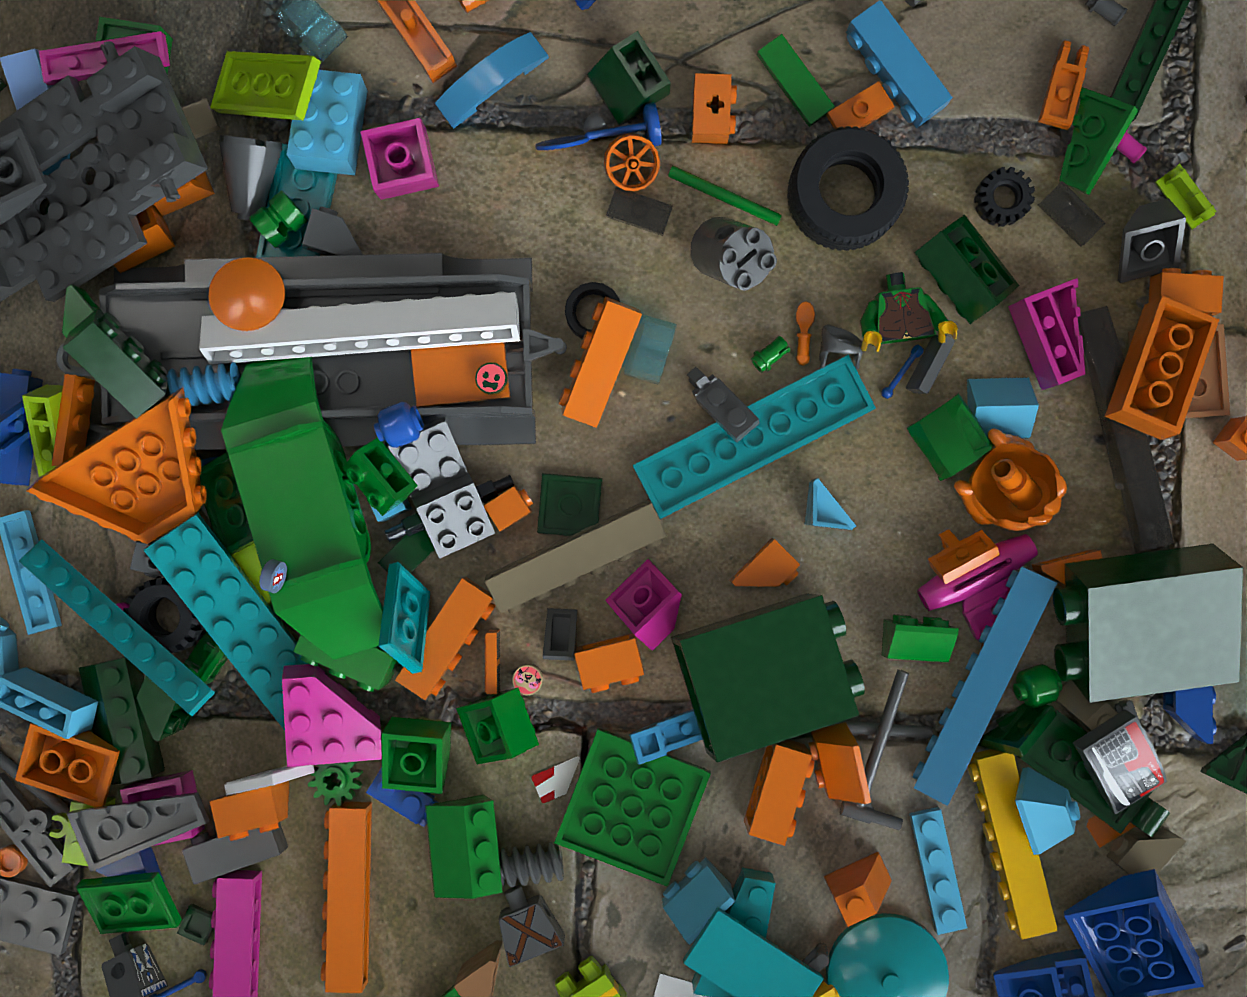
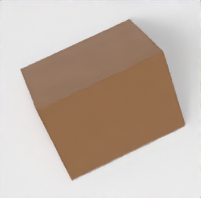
M494 941L462 964L454 984V988L461 997H493L502 941Z

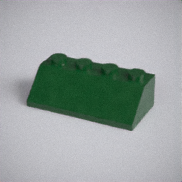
M126 657L79 667L84 695L98 701L92 727L93 733L120 750L111 785L126 784L152 778L163 772L165 767L159 741L152 738L137 700V695L144 682L143 672Z

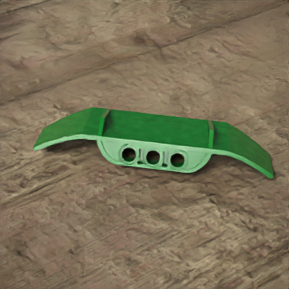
M312 357L265 360L247 364L229 404L221 432L261 568L263 569L264 565L271 559L285 562L287 566L286 579L281 589L277 593L269 592L274 612L294 630L334 660L377 647L379 645L383 607L373 586L366 564L371 554L370 536L355 486L343 469L347 460L342 444L334 430L324 422L315 389Z

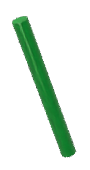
M673 165L668 174V177L776 226L782 216L773 210Z

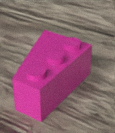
M1078 278L1008 306L1041 391L1085 375L1083 337L1079 336L1078 317L1081 316V312L1076 302Z

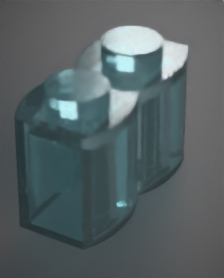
M287 0L275 12L281 20L277 25L290 38L295 35L302 41L299 47L307 55L317 56L322 62L348 37L343 28L315 0Z
M642 314L633 336L634 341L631 350L628 349L622 364L625 367L624 375L659 385L677 324Z

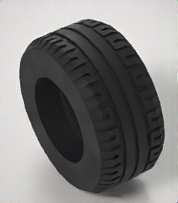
M846 126L845 128L831 129L817 136L816 139L814 138L798 157L788 182L787 199H789V210L792 213L793 220L796 221V225L800 227L801 232H804V235L809 237L811 241H815L816 244H821L823 247H829L832 250L837 249V251L863 248L880 239L894 225L902 213L908 197L907 193L909 192L907 168L904 165L903 158H900V153L896 151L897 148L892 146L889 140H885V137H880L879 133L855 126L853 128ZM841 164L851 165L859 168L869 177L874 188V201L867 211L859 215H844L834 211L825 203L819 190V182L822 174L828 168Z

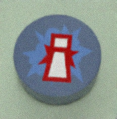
M271 559L264 565L259 580L262 590L277 593L281 589L287 574L285 562Z

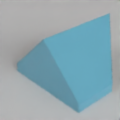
M819 478L809 482L805 525L847 530L854 529L856 527L854 522Z

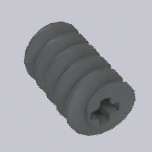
M549 842L547 852H544L541 844H537L535 853L531 852L529 845H525L523 855H520L517 847H513L511 856L507 855L505 848H501L499 861L503 886L506 879L510 887H515L517 878L521 885L526 886L529 876L534 884H539L541 875H543L547 883H550L553 873H555L558 881H563L561 847L559 850H556L553 842Z

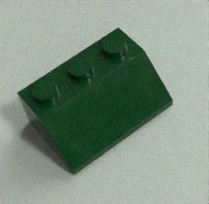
M965 214L914 252L918 256L921 266L931 273L937 281L939 289L948 295L955 304L958 314L965 318L969 324H972L993 309L1020 286Z

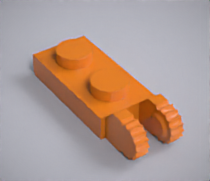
M1066 40L1060 45L1056 62L1053 65L1038 122L1068 130L1072 125L1087 70L1085 65L1089 47L1082 45L1076 54L1075 63H1066L1071 49V42Z

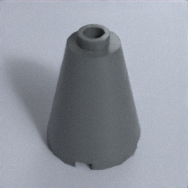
M219 135V145L231 212L238 213L237 219L250 220L249 217L261 207L266 206L281 155L282 143Z

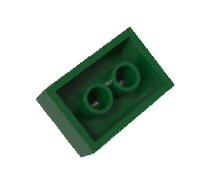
M97 308L68 333L62 348L137 419L166 394V374L168 372L156 359L151 361L143 353L145 349L133 336L127 337L119 329L121 325L109 312L104 314Z

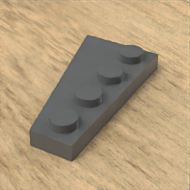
M198 792L82 809L67 813L90 872L210 821Z

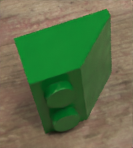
M518 687L492 694L456 708L477 765L511 759L539 745L535 735V728L531 724L525 707V701Z
M391 717L382 732V788L442 794L451 750V722Z

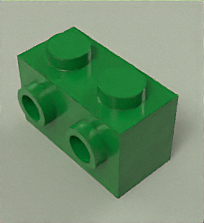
M378 437L355 451L343 466L349 480L358 486L366 496L368 503L381 516L405 501L418 486L383 442L379 441Z

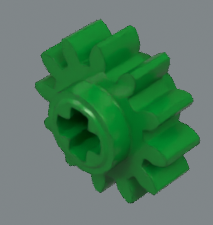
M357 761L318 764V767H314L315 773L310 775L315 776V778L307 784L309 787L316 786L318 789L313 797L318 798L323 794L325 796L324 805L326 806L333 798H335L338 806L344 803L345 797L348 800H352L356 796L353 789H359L363 785L362 782L356 780L363 773L361 769L354 770L353 766ZM334 772L338 774L337 779L341 780L337 784L332 782L334 778L330 777Z

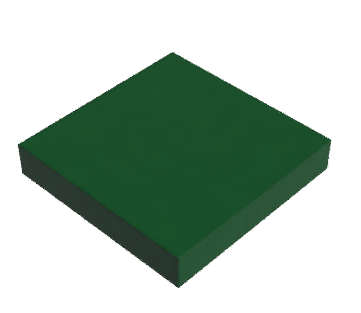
M542 473L537 533L571 536L587 527L596 525L599 522L602 478Z

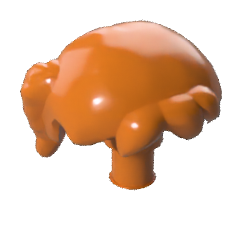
M995 428L989 430L987 435L994 445L993 448L982 456L971 473L969 482L958 480L954 483V488L962 498L966 511L977 524H995L1001 528L1013 531H1023L1034 526L1046 525L1059 512L1062 497L1067 491L1066 481L1060 475L1057 465L1049 455L1036 451L1030 441L1012 434H1004Z

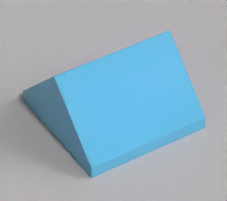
M1029 378L967 379L968 407L977 418L986 435L989 430L995 428L1004 434H1012L1021 438L1031 437L1039 404Z

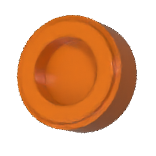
M8 845L0 849L1 876L13 877L26 868L28 860L16 845Z

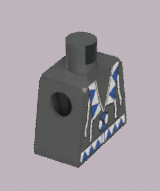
M127 932L109 940L115 957L102 963L101 968L110 997H148L168 987L148 944L133 948Z

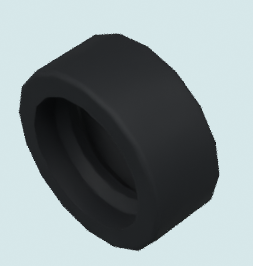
M589 282L581 284L571 292L566 300L565 316L567 324L573 333L583 339L586 331L591 332L592 330L583 327L577 320L576 309L580 300L594 294L600 295L603 298L606 296L620 302V298L615 291L603 283Z

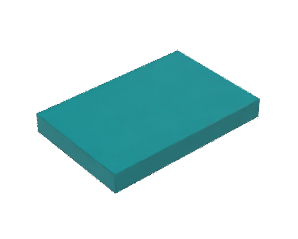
M399 562L389 564L378 646L414 674L422 672L431 592Z

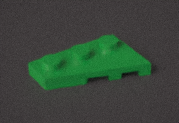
M1082 87L1079 95L1081 100L1078 113L1074 115L1072 124L1074 126L1071 143L1067 145L1059 181L1063 185L1090 195L1138 109L1133 105Z

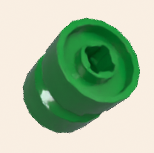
M282 190L269 200L268 208L261 207L249 217L258 231L275 248H278L289 238L288 232L290 230L297 232L309 221Z

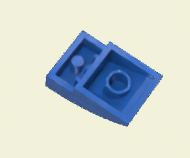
M1082 948L1032 958L993 972L998 997H1095L1087 959Z

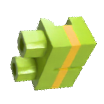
M589 956L579 964L578 969L584 977L579 982H575L569 971L555 980V987L560 997H627V992L620 983L618 984L615 981L606 964L601 966L593 956Z

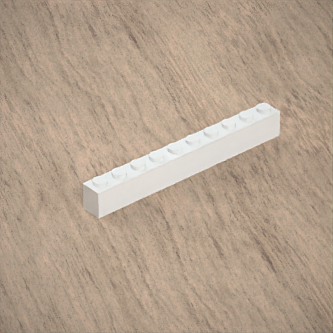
M496 292L494 294H466L464 296L446 298L436 296L432 299L420 300L403 299L393 302L373 301L367 304L354 305L344 303L338 306H310L302 309L282 308L272 322L252 331L232 329L220 322L215 315L202 316L199 349L208 363L212 365L231 362L239 363L520 341L519 308L515 292Z

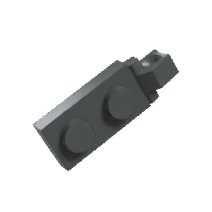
M697 367L687 374L689 382L696 388L692 391V394L696 397L697 403L736 443L760 423L759 418L719 378L717 379L713 374L707 378Z

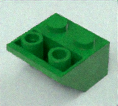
M893 614V620L884 619L881 655L888 659L949 662L958 637L959 628L950 626L949 620H943L940 617L923 616V622L918 621V618H912L910 615Z

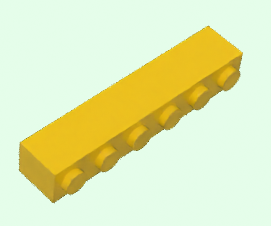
M994 749L976 752L971 758V764H968V771L971 780L977 783L979 793L975 794V799L980 812L984 811L986 823L982 824L987 841L992 843L994 852L990 853V859L994 870L999 871L1001 882H997V887L1003 901L1006 900L1008 911L1004 914L1010 931L1014 930L1022 940L1056 932L1058 929L1039 854L1033 855L1015 802L1020 781L1015 757L1013 754Z

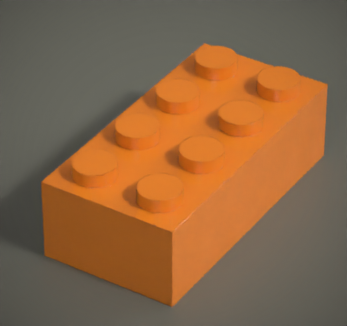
M1163 295L1145 304L1105 417L1160 440L1179 435L1220 319Z

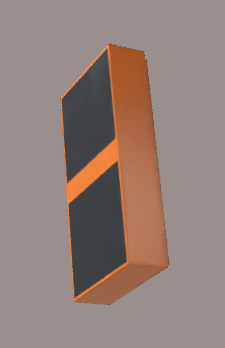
M489 630L485 634L486 694H497L500 691V630Z

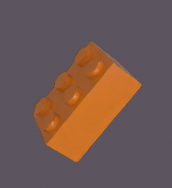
M787 739L765 747L744 817V823L749 835L783 846L786 844L787 837H793L797 822L793 819L796 808H801L806 793L802 789L805 778L811 777L815 761L811 759V753L804 744Z

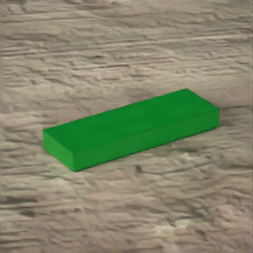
M783 34L757 52L758 58L809 127L835 108Z

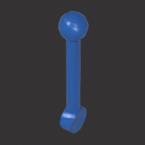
M919 344L912 348L910 357L890 385L882 389L881 395L883 398L888 399L892 397L893 389L913 361L923 354L924 348Z
M203 969L197 970L193 977L149 997H167L195 982L202 983L205 981L207 973Z

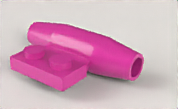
M1027 534L995 543L1000 553L999 556L947 584H944L938 575L933 577L917 589L918 596L924 607L931 611L962 601V614L974 638L979 641L985 626L992 627L997 618L992 612L999 598L1001 597L1005 600L1011 588L1006 587V583L1013 569L1019 570L1038 555L1034 542Z

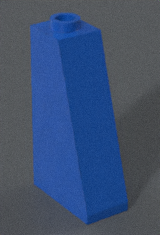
M12 369V374L0 373V415L22 401V395L42 387L43 379L31 377L32 371ZM31 437L8 454L0 455V483L29 486L33 460Z

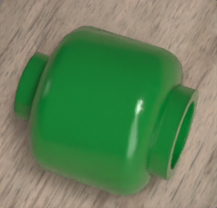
M1039 664L1017 673L1016 683L1013 684V692L1019 701H1023L1030 708H1036L1055 702L1060 695V691H1062L1063 685L1055 669Z

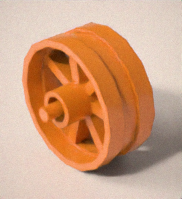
M627 133L620 135L609 143L605 151L604 167L606 174L616 186L623 190L638 191L644 189L655 180L659 172L660 159L657 149L651 141L639 134ZM632 139L645 143L636 154L633 153ZM625 140H627L628 145L627 154H623L615 148ZM650 148L654 162L640 161L639 158ZM613 152L622 158L623 162L610 167V156ZM640 166L653 168L645 180L639 171ZM626 167L622 182H619L612 172ZM635 172L641 183L627 185L630 173Z

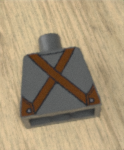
M521 885L512 887L504 892L509 907L501 910L499 925L509 967L564 946V931L541 895L526 899Z

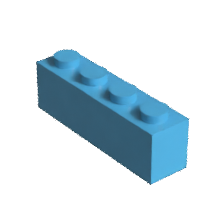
M881 0L850 22L846 31L849 44L854 50H859L864 56L866 67L872 74H877L883 82L882 86L891 99L895 98L901 107V114L907 122L913 123L918 128L948 105L953 97Z

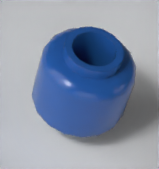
M400 402L379 411L378 423L374 424V429L380 442L385 440L390 447L398 448L417 441L420 437V431L424 430V424L416 406L411 407L406 402Z

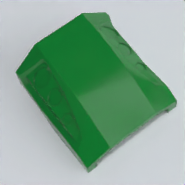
M959 393L927 416L907 427L911 437L931 463L940 481L955 475L993 448V444L983 431L977 418Z

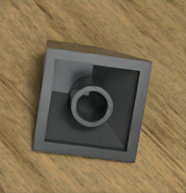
M1169 198L1139 206L1124 227L1118 281L1120 283L1158 274L1165 268H1179L1186 217Z

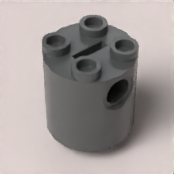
M712 217L703 222L695 231L691 241V258L694 266L702 274L743 291L749 290L761 283L777 263L771 239L763 230L726 217Z

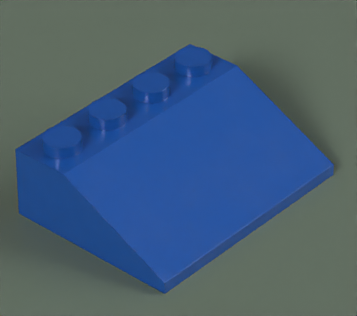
M1155 869L1122 876L1064 911V917L1107 997H1147L1204 987L1199 957Z

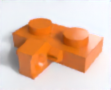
M948 529L939 534L944 550L928 558V561L934 572L944 584H947L999 556L1000 553L997 545L983 530L959 541Z

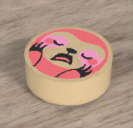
M524 664L514 672L512 683L514 688H519L522 695H533L541 688L543 675L541 670L535 665Z

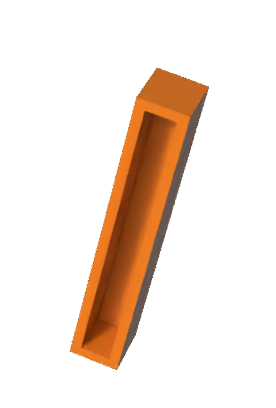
M344 801L341 806H338L335 802L326 811L324 818V827L329 829V839L324 845V859H328V871H325L323 877V889L327 890V901L323 904L322 918L327 920V930L324 931L322 936V950L326 951V962L322 964L321 980L325 981V992L362 993L368 983L372 802Z

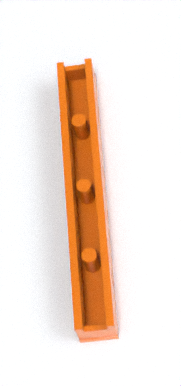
M376 0L432 83L457 67L452 53L415 0Z

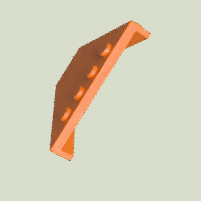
M180 388L150 407L137 419L134 417L42 475L26 491L36 495L40 500L52 502L67 509L72 514L86 517L104 528H111L126 535L133 541H140L145 544H149L197 514L207 498L206 488L204 485H201L200 481L201 460L195 454L196 432L190 426L189 421L191 404L189 398H185L184 388Z

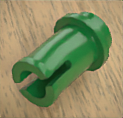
M778 336L760 352L756 350L753 353L754 356L751 358V362L759 372L771 370V365L786 353H789L791 349L787 347V342L781 336Z

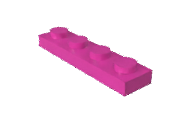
M159 31L39 51L43 82L49 86L55 85L68 75L76 78L78 81L88 79L107 64L100 46L108 41L115 44L119 56L136 46L160 57L164 67L170 66L166 36Z

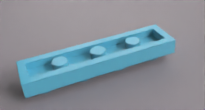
M24 510L0 517V536L28 635L62 626L53 592L19 562L39 542L31 511Z
M939 807L909 813L935 932L940 935L967 929L942 811Z

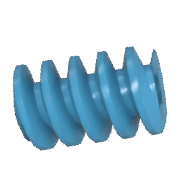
M231 362L229 372H227L223 363H219L217 373L214 372L212 365L209 364L205 367V374H202L199 366L193 367L192 375L189 374L186 367L180 369V377L177 376L173 368L167 374L170 394L183 387L185 398H189L191 406H198L201 402L205 405H210L213 401L219 404L225 400L231 402L240 380L239 369L234 362Z

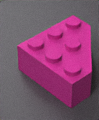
M303 664L283 667L282 687L287 767L382 759L381 725L378 714L371 709H367L357 700V697L340 683L337 684L329 678L319 666Z

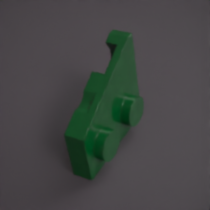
M1023 703L1015 708L1013 712L997 719L998 727L985 735L983 734L978 746L1024 757L1054 720L1057 713L1051 705L1030 708Z
M1247 733L1202 767L1200 772L1247 794Z

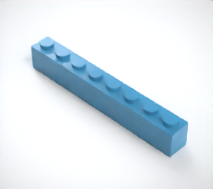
M1023 566L1019 572L1013 569L1006 583V587L1011 588L1006 600L1001 597L999 598L992 612L997 618L992 627L985 626L979 642L984 645L979 655L974 652L972 653L965 667L970 673L965 682L959 680L952 694L957 700L952 709L945 708L940 718L939 724L944 727L939 737L934 734L932 735L925 749L930 755L926 763L919 762L912 776L917 780L914 789L946 806L949 805L1058 582Z

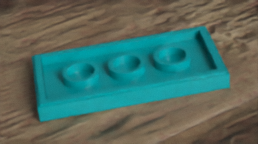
M282 143V151L266 208L269 207V200L282 190L308 220L312 208L319 210L320 207L330 209L338 174L295 169L287 156L288 144ZM307 222L297 232L290 230L288 232L289 238L278 248L273 247L261 234L255 258L320 256V254L302 248V242L308 225Z
M718 907L683 958V964L734 997H812L824 980L822 974Z

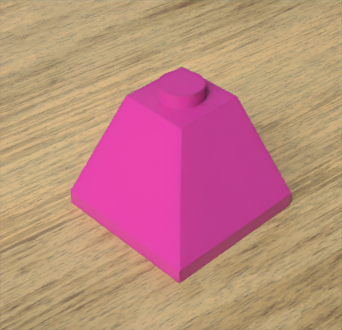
M647 559L605 601L631 632L653 651L674 630L682 594Z

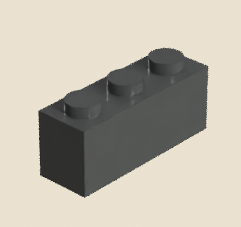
M280 822L277 829L260 833L259 828L248 830L249 836L230 841L229 836L218 838L217 834L210 836L209 832L191 838V844L185 847L182 852L193 884L195 885L280 855L288 848Z

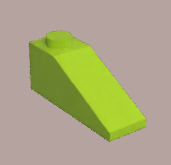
M46 384L22 395L39 477L56 467L51 465L63 389L62 385Z

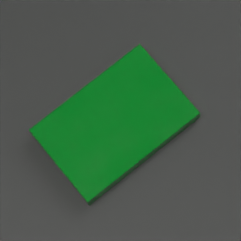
M159 872L82 879L76 886L100 934L177 928L182 921Z

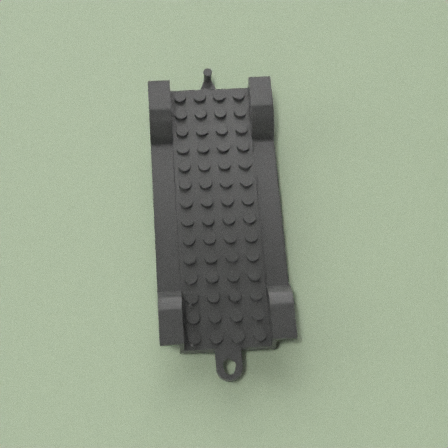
M443 253L257 258L272 265L280 274L285 287V299L282 308L302 309L310 306H338L344 303L354 305L367 304L373 301L393 302L403 299H432L436 296L446 298L459 297L466 294L485 295L496 292H515L519 308L520 341L505 342L510 398L417 407L424 425L444 417L456 445L536 444L532 361L553 352L559 355L564 354L567 350V345L561 338H553L531 330L530 292H533L532 258L463 259L450 257ZM239 258L184 259L185 264L179 266L130 268L122 273L117 268H114V284L99 289L100 309L104 314L106 312L112 314L121 325L119 329L127 337L133 336L145 349L143 353L151 361L153 359L159 361L167 372L173 368L177 376L180 377V369L186 367L189 374L192 375L193 367L199 366L202 374H205V367L209 363L200 351L199 345L202 316L214 315L209 304V287L213 277L221 267ZM63 343L56 354V362L60 370L69 375L92 377L83 367L69 364V353L62 348ZM411 349L312 357L314 383L324 422L334 430L342 447L364 446L376 439L377 435L374 424L378 423V413L381 409L400 402H406L411 407L416 406ZM257 361L236 363L240 378L246 365ZM231 363L224 364L227 372L230 371ZM212 364L214 372L217 373L218 364ZM167 382L166 394H165L160 400H158L155 404H157L158 402H160V401L163 400L164 398H166V397H168L169 395H171V394H170V391H169V387H168V382ZM101 385L102 424L118 428L133 419L134 416ZM225 400L219 404L213 401L210 405H205L201 402L198 406H191L189 421L190 426L196 432L195 451L226 449L221 428L230 402ZM385 440L382 441L383 444H384L385 446H387L386 441H385Z

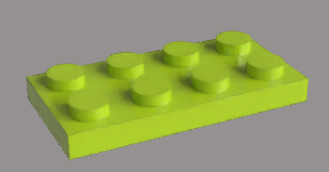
M227 51L210 108L224 114L304 121L321 61L310 55Z

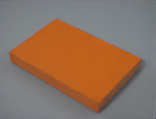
M505 342L411 349L416 406L418 408L510 398L509 379L505 389L496 395H488L482 392L475 381L477 370L486 363L499 364L506 371L508 377Z

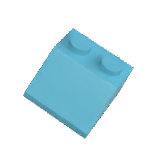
M706 857L700 863L698 861L692 863L685 871L686 876L679 883L675 881L670 884L664 891V897L662 898L663 909L689 945L698 937L717 907L726 911L735 902L731 883Z

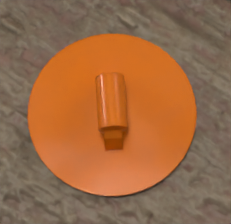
M249 257L235 259L221 267L213 277L209 287V304L214 315L224 325L240 331L256 330L272 322L281 311L285 299L284 283L277 270L261 259Z

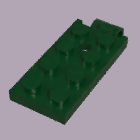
M1055 709L1057 716L1027 754L1024 757H1017L1038 773L1068 789L1070 797L1121 834L1129 822H1131L1152 838L1170 815V812L1150 799L1149 796L1152 793L1150 792L1119 813L1114 814L1084 767V761L1073 744L1074 741L1087 734V732Z

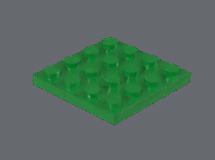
M597 728L554 843L668 887L711 771L668 754L639 765L636 761L631 740Z

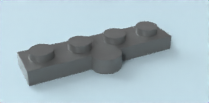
M2 772L0 773V826L47 885L52 887L78 865L62 863L64 846L57 838L49 836L51 831L49 827L53 822L51 811L45 807L33 809L8 776Z

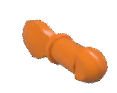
M807 301L802 302L796 312V322L801 330V333H797L796 361L801 366L808 364L810 360L809 348L812 334H809L808 330L815 321L814 307Z

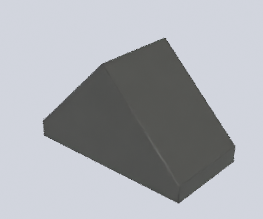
M547 608L543 659L574 661L577 638V609Z

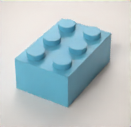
M318 70L304 121L292 120L287 156L295 169L355 175L361 139L360 131H362L368 92L361 74Z

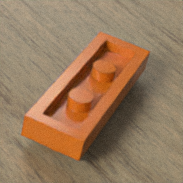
M64 375L51 466L57 467L85 449L87 433L90 427V412L94 398L95 380L77 375Z

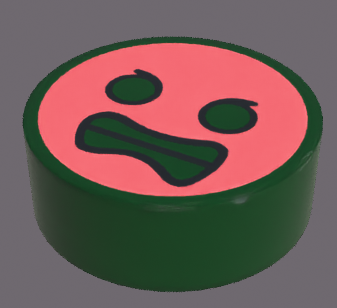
M486 363L477 370L475 381L482 392L488 395H496L505 389L508 377L506 371L499 364Z

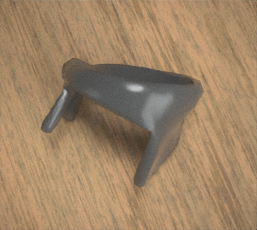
M832 325L823 326L819 354L820 367L822 369L825 367L828 352L855 354L853 359L856 362L855 368L859 369L860 360L864 352L861 350L862 341L847 330Z

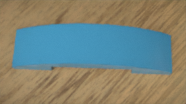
M531 32L524 34L497 49L472 67L435 102V105L454 129L477 112L476 107L521 73H524V75L528 74L547 60L549 56Z
M693 709L660 720L629 734L636 761L639 765L665 756L669 751L702 740Z

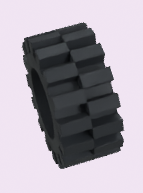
M1002 167L997 171H992L980 182L981 184L975 191L977 195L974 197V203L978 202V206L975 209L977 213L979 211L983 213L980 218L983 220L988 218L990 220L988 224L995 225L999 223L998 227H1004L1006 224L1012 225L1024 217L1032 208L1030 205L1034 202L1035 197L1031 196V194L1035 192L1034 186L1029 187L1028 184L1032 180L1030 177L1024 179L1022 176L1025 172L1022 170L1016 173L1014 172V167H1010L1005 170V167ZM1006 186L1014 192L1015 202L1011 207L1002 208L995 203L993 194L997 187Z

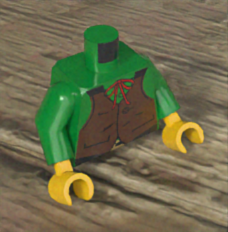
M904 272L886 275L888 291L878 293L874 300L868 302L860 320L863 338L862 351H866L868 344L875 346L876 352H879L880 346L883 344L929 339L936 335L935 330L938 331V341L940 343H945V334L947 333L951 334L953 339H957V325L952 321H948L943 311L928 294L923 292L921 287L906 289Z

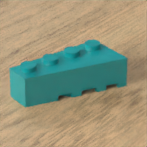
M742 867L732 889L735 902L725 911L765 938L767 936L776 885L773 874L771 872ZM695 972L692 979L693 994L707 997H734Z

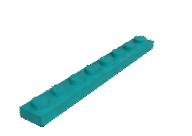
M41 539L19 560L25 568L188 714L193 716L214 695L215 692L45 541Z

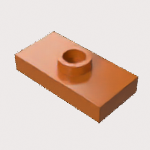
M878 81L827 112L826 116L834 129L839 127L845 128L846 126L864 128L893 110L895 106Z

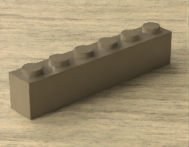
M647 499L598 522L596 525L581 530V532L568 536L487 574L485 583L500 613L507 610L509 613H514L526 606L525 602L536 598L538 601L550 596L553 593L552 589L561 585L567 588L580 581L579 577L590 572L591 575H595L608 568L607 564L618 559L619 562H623L632 558L635 555L634 551L644 546L646 549L658 546L663 542L662 538L667 535L650 499Z

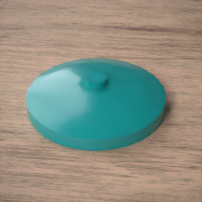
M881 913L847 927L838 936L829 953V963L826 966V982L828 985L831 984L836 988L840 997H946L949 986V970L943 950L925 927L902 915Z

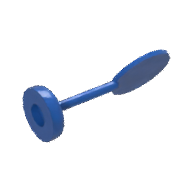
M655 102L648 103L643 107V123L585 133V135L554 138L537 143L535 148L536 150L561 149L584 144L591 139L645 130L646 139L651 141L654 147L661 146V127Z

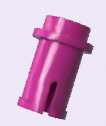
M1127 131L1116 148L1131 160L1130 162L1133 164L1147 150L1145 146L1140 144Z

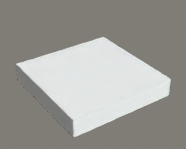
M286 766L227 782L224 785L226 796L273 786L315 773L314 766Z

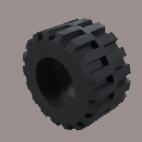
M165 577L144 582L143 586H137L133 590L136 595L129 596L126 600V603L130 604L129 608H124L123 611L170 653L179 652L197 644L196 641L202 639L205 635L203 632L205 628ZM163 598L170 599L179 610V624L172 633L164 630L156 618L157 606Z

